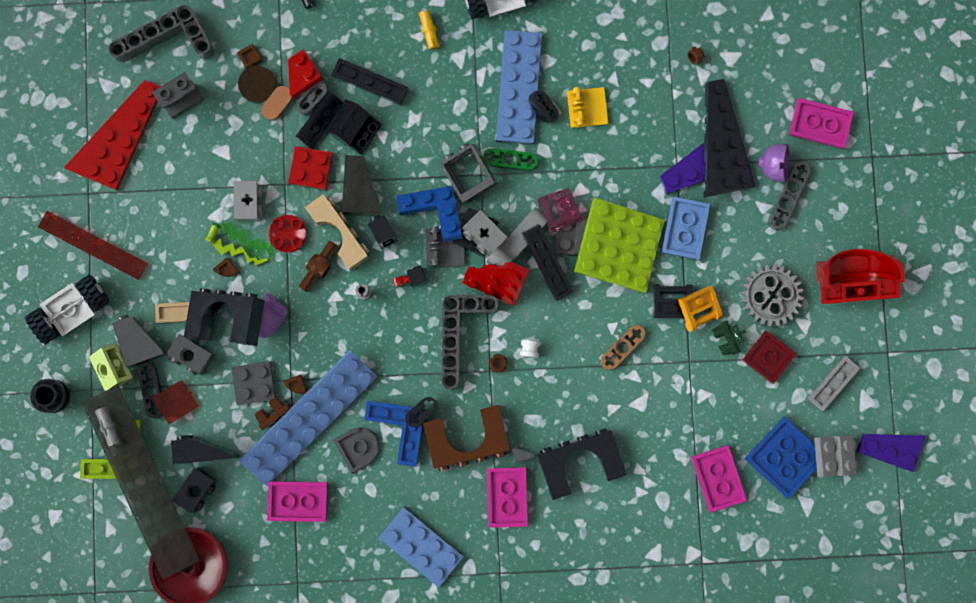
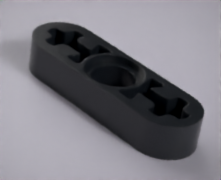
M144 363L138 369V376L145 412L150 418H160L165 412L158 370L155 365ZM146 367H148V369H152V373L149 374L150 380L154 379L155 382L145 383V380L149 381L148 376L143 374V372L146 371ZM150 385L156 387V394L154 396H149L146 392ZM158 398V401H154L155 406L160 408L157 411V415L151 412L154 406L153 402H148V399L154 400Z

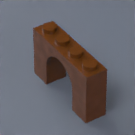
M499 405L480 409L485 437L482 444L471 452H460L450 445L443 419L423 423L433 468L443 471L450 469L449 465L456 463L457 467L468 465V460L476 459V462L488 460L487 456L495 454V458L506 456V451L510 450Z

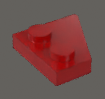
M304 49L288 59L289 93L293 99L323 80Z

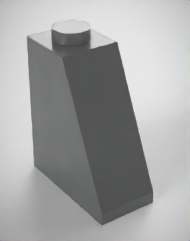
M125 315L117 318V322L112 323L126 367L133 368L168 355L166 354L167 351L136 318Z

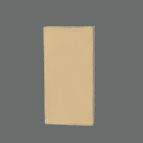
M189 302L155 304L156 323L186 322Z

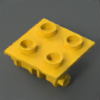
M575 87L572 91H567L571 128L608 124L604 87L582 90L580 87Z

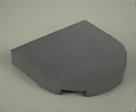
M354 428L333 440L352 474L372 463L379 452L377 437L373 432L365 428Z

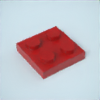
M295 146L288 183L290 185L327 190L333 153Z

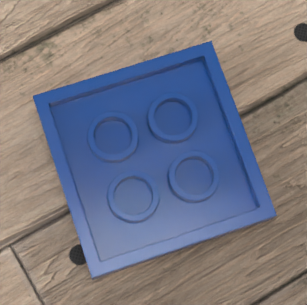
M785 416L778 421L744 458L786 499H789L817 469L815 444Z

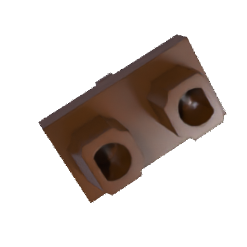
M275 396L269 401V405L274 411L268 414L262 407L255 413L262 431L274 421L277 422L280 416L290 409L287 401L283 402L278 396Z

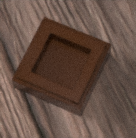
M254 44L237 52L246 69L263 61Z

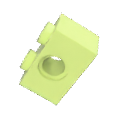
M117 344L102 347L89 356L105 391L121 387L133 378L128 367H126Z

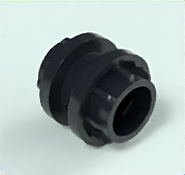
M42 379L33 386L30 400L34 408L40 412L58 413L68 406L70 390L60 380ZM52 389L54 392V398L52 402L49 403L47 400V394Z

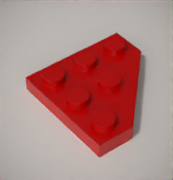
M506 262L504 266H497L496 264L483 265L479 269H476L474 266L468 267L462 283L470 288L482 291L486 295L494 296L506 304L515 306L529 269L513 262Z

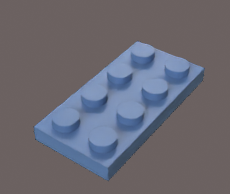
M405 507L400 510L379 536V539L437 587L441 586L464 557Z

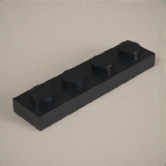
M341 58L338 59L331 74L336 79L400 106L408 91L407 86Z
M540 224L522 232L521 234L554 299L558 301L573 293L574 291Z

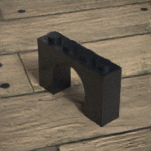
M200 288V291H191L184 331L185 337L211 341L215 317L221 308L229 305L233 313L230 342L249 346L258 345L265 300L257 298L258 295L246 293V296H242L240 292L230 291L229 295L226 291L215 290V293H211L212 290Z
M604 428L595 431V436L588 437V434L577 437V442L570 444L568 440L559 443V448L552 450L551 447L540 450L541 454H538L537 457L552 500L571 494L564 473V464L567 457L576 450L586 449L593 452L600 460L607 481L627 475L612 430L607 431Z

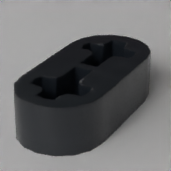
M537 90L529 95L528 101L530 106L544 123H552L558 119L559 111L544 91ZM537 96L540 97L539 103L536 102Z
M432 397L422 399L406 414V423L411 427L420 426L435 413L438 408L437 401ZM425 401L434 402L432 405L434 409L432 411L427 409L423 413L422 409L426 406ZM418 412H421V415L417 418L419 422L417 424L415 422L410 423V414L416 415Z

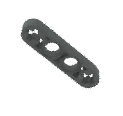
M800 161L796 163L790 171L769 218V226L773 230L783 229L789 221L810 174V166L806 162ZM802 166L803 171L805 173H802L799 179H796L795 177H797L799 173V170H797L796 168H800ZM789 183H796L798 191L791 192L788 188ZM786 199L790 202L791 206L789 209L781 207L782 200ZM780 213H784L780 219L782 224L775 225L776 221L774 219H777Z

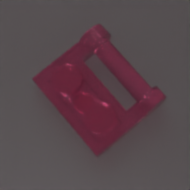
M569 188L540 197L537 200L548 221L550 232H556L562 227L582 221V216ZM553 202L560 216V219L555 220L549 204Z

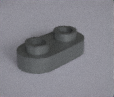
M319 82L304 92L296 102V108L300 114L309 116L315 111L329 92L327 86L323 82Z

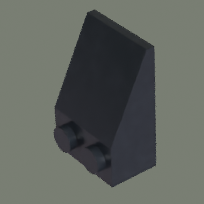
M193 435L177 436V440H171L173 464L239 458L238 453L202 439L193 438Z

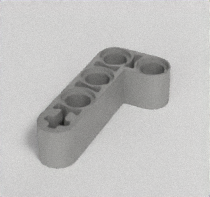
M535 207L505 242L492 252L487 259V263L489 265L504 266L506 262H514L527 247L521 233L537 224H540L543 229L550 219Z

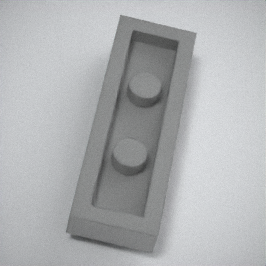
M843 356L809 395L807 400L819 411L823 412L860 368L847 356Z

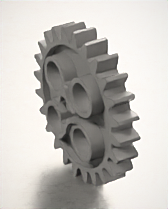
M765 265L764 271L758 267L757 273L754 271L750 273L752 278H745L748 284L741 285L746 290L740 292L741 295L745 296L740 302L746 303L743 310H750L747 316L754 315L753 322L760 319V325L767 321V327H770L772 322L777 327L780 321L784 325L787 323L786 318L793 320L792 314L797 315L799 313L795 308L802 307L798 301L803 300L804 297L799 296L798 293H801L803 289H797L801 282H794L797 276L790 277L791 270L784 273L783 266L777 270L776 265H773L770 270L769 266ZM766 278H770L773 281L772 287H768L765 284ZM781 282L782 285H781L780 288L774 293V295H773L774 298L771 299V300L767 303L765 309L762 310L761 307L763 306V304H764V303L769 299V297H770V294H768V293L773 292V291L776 289L778 283ZM782 289H786L789 292L788 298L782 297ZM755 293H759L762 296L761 303L755 301ZM771 304L778 307L777 314L771 312Z

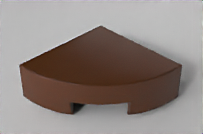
M228 257L212 269L224 277H232L240 273Z
M301 374L283 381L284 385L294 393L305 394L308 392Z

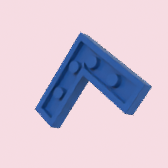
M453 186L396 196L400 216L437 209L443 242L462 239Z
M367 401L364 420L403 425L397 464L417 467L423 423L418 427H411L406 423V414L413 407ZM418 412L416 415L410 414V423L415 422L417 424L419 422L417 418L421 415V412Z

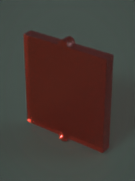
M182 380L152 397L159 408L158 412L162 413L168 424L173 423L199 407L192 397V392L187 389Z

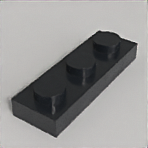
M328 92L295 137L312 149L343 102L332 92Z

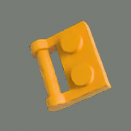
M712 285L678 299L686 320L685 326L689 332L696 330L698 326L708 321L717 320L723 316ZM711 307L710 313L697 319L694 318L693 315Z

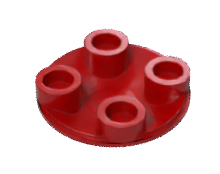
M282 215L272 221L268 236L271 244L277 250L289 253L302 247L307 237V231L304 223L298 217Z

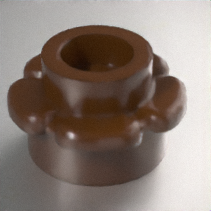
M693 46L688 51L687 56L689 61L696 65L704 61L705 54L701 48Z
M495 354L493 358H490L489 366H491L493 372L498 373L506 370V365L508 364L506 357H502L501 354Z

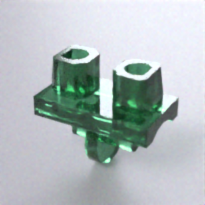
M728 320L720 322V325L712 329L716 339L725 336L728 342L719 346L722 355H734L741 352L735 337H737L740 344L745 342L742 334L747 333L746 329L740 331L736 324L732 326L735 332L733 334Z

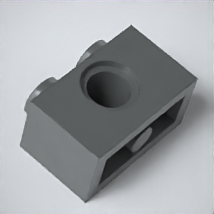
M181 334L177 336L166 353L171 356L170 360L177 365L181 363L186 365V370L195 376L197 373L203 375L215 357L213 353ZM189 351L194 353V358L191 361L186 359V354Z

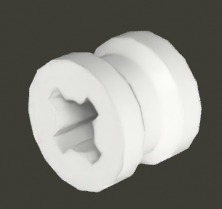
M521 340L523 348L520 356L539 358L537 350L540 347V342Z

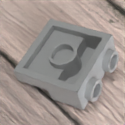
M853 435L814 438L818 477L857 474L859 463L855 459L857 443Z

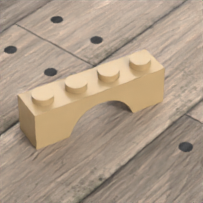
M323 194L305 208L318 226L328 224L335 226L341 231L343 242L338 255L348 269L352 271L369 259L367 256L369 251L363 243L359 244L355 238L358 235L352 227L350 229L347 228L345 225L347 220L341 212L337 214L334 209L336 204L331 197L326 198Z

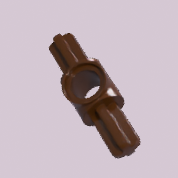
M328 241L320 255L314 254L306 265L308 273L299 285L302 290L309 292L317 278L323 279L331 267L329 260L338 248L337 244Z

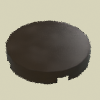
M259 65L250 66L239 76L238 88L246 100L257 104L267 101L276 89V81L271 71L266 67Z

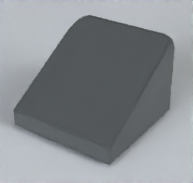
M511 448L516 463L534 458L533 453Z

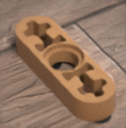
M639 325L632 326L601 357V366L606 370L616 368L645 338L643 327ZM632 330H640V339L634 338L631 342L635 344L632 346L630 341L624 337L627 336L629 339L633 335ZM624 342L628 345L626 353L618 351L617 346L619 343ZM614 349L615 353L618 356H620L621 359L619 360L618 357H616L612 361L614 363L613 366H606L605 357H612L614 353H612L611 351Z

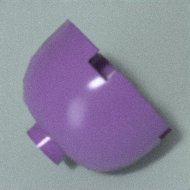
M789 144L769 146L765 150L764 156H760L759 167L763 168V173L768 179L778 182L787 181L790 163H788V157H790Z

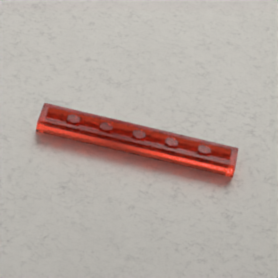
M46 211L38 225V228L137 280L141 278L148 263L49 211Z

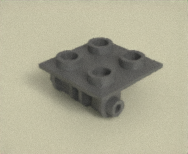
M431 227V229H426V267L464 266V248L452 243L453 240L443 242L441 228Z

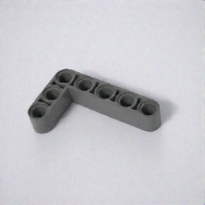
M182 5L113 41L109 46V53L117 61L126 62L183 31L201 58L208 59L212 57L214 48L193 10L187 5ZM190 13L188 19H183L185 14ZM169 22H174L171 28H166ZM199 29L198 34L191 35L193 30ZM152 31H157L155 36L149 37ZM139 39L140 43L133 46L134 41ZM203 45H208L205 51H200ZM123 48V52L116 55L117 50Z
M448 295L444 298L442 303V385L447 390H454L459 386L460 314H493L498 309L496 297L491 295ZM454 300L457 306L454 309H448L446 307L447 301ZM468 300H473L476 303V307L471 310L467 309L465 303ZM487 300H492L495 303V307L488 310L485 308L484 303ZM449 319H454L457 322L456 326L452 329L446 327V322ZM454 338L457 343L455 347L448 348L445 344L446 340ZM454 357L456 359L455 366H446V359ZM448 376L456 378V384L452 387L445 384V379Z

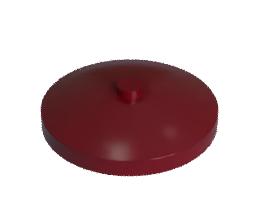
M196 527L180 528L166 534L154 547L149 560L151 584L156 593L168 603H206L219 593L228 574V558L221 542L210 532Z

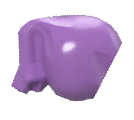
M272 293L266 294L265 298L262 299L265 300L259 333L260 338L272 336L280 328L287 316V308L276 301Z

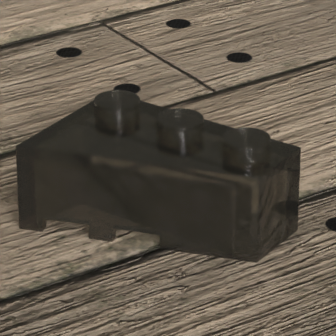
M345 155L342 213L344 216H382L365 156Z

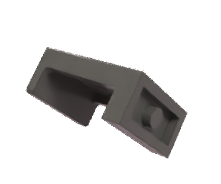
M186 72L152 92L160 106L167 110L172 119L205 100Z

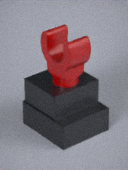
M421 265L407 270L408 275L393 278L396 287L409 282L412 287L427 284Z

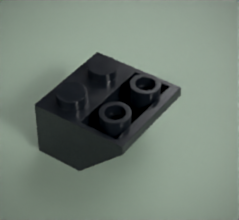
M345 99L325 131L345 146L362 155L382 124L359 104Z

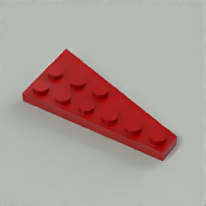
M144 80L66 164L64 169L117 191L158 102L152 92L161 86Z

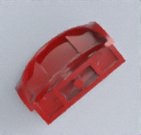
M850 249L837 253L827 261H816V280L820 283L822 304L900 298V283L905 282L902 262L894 255H886L870 249Z

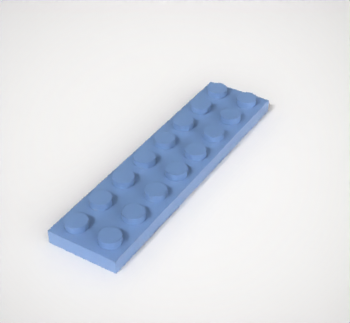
M349 350L239 459V462L263 484L268 486L269 481H273L377 378L376 374Z

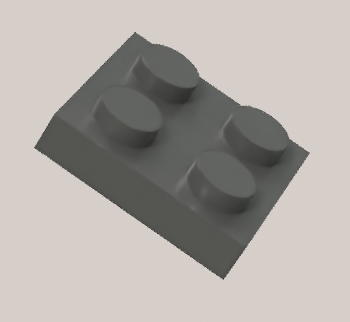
M270 361L232 367L236 405L270 401L275 397Z

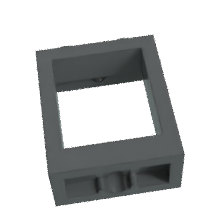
M466 143L459 148V152L448 154L443 158L444 161L440 163L462 203H468L498 185L478 147L475 144ZM473 153L487 179L465 192L451 166Z

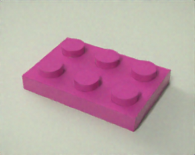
M798 98L788 135L844 149L854 112Z
M729 445L691 456L709 513L747 501Z
M526 467L487 468L489 528L528 527Z
M269 481L267 521L327 522L328 482Z

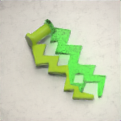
M212 222L211 229L207 238H205L207 242L215 246L221 255L230 251L232 257L244 253L247 264L254 261L255 266L267 262L268 258L259 259V253H257L265 248L269 257H272L269 242L260 245L259 238L247 242L244 229L234 233L232 222L220 225ZM221 229L222 236L228 233L229 242L239 238L241 247L235 250L234 243L223 247L221 238L214 241L218 230ZM255 248L257 254L251 256L250 249Z

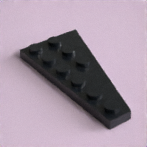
M725 79L709 81L705 84L706 117L704 118V124L706 125V133L704 134V163L706 167L703 198L755 187Z

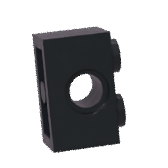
M377 215L370 219V223L367 225L381 250L398 241L385 215Z
M195 467L172 501L191 514L196 511L199 512L205 505L204 499L206 496H210L216 488L214 484L217 480L199 467ZM194 486L200 488V495L198 497L192 493Z

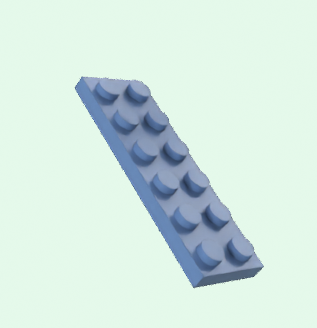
M505 30L496 142L531 145L534 143L536 112L530 106L528 98L531 93L538 90L542 33Z

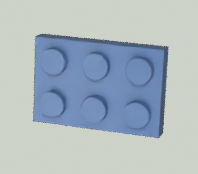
M673 196L661 253L699 260L710 204Z

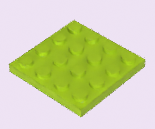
M593 198L574 272L640 293H646L664 220Z

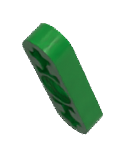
M489 148L483 154V158L489 167L533 171L538 163L536 155L528 152ZM494 153V157L500 158V154H503L502 164L499 163V159H493V162H489V158H486V156ZM513 155L516 158V162L509 165L505 162V157ZM519 156H522L521 160L527 161L528 158H531V161L534 162L530 167L525 162H521V166H517Z

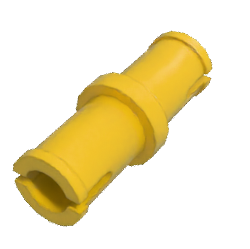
M426 10V13L424 11L419 12L423 27L422 34H425L428 50H433V47L434 49L439 48L440 45L435 32L437 29L433 25L430 10Z

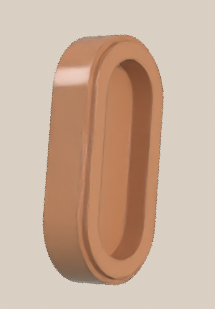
M277 87L263 104L262 114L267 120H277L291 103L293 98L290 96L288 87Z

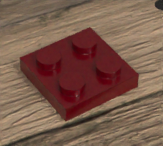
M764 330L741 361L768 382L774 384L796 353L770 332Z

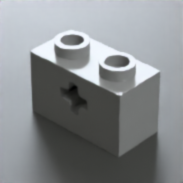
M233 181L234 220L237 222H260V216H263V205H260V197H263L262 186L257 181ZM249 198H251L253 201L249 202V205H247L245 201H248Z
M481 210L461 228L464 231L463 235L468 240H473L477 244L476 248L482 254L486 253L488 256L507 238ZM485 231V236L483 238L480 237L481 232Z

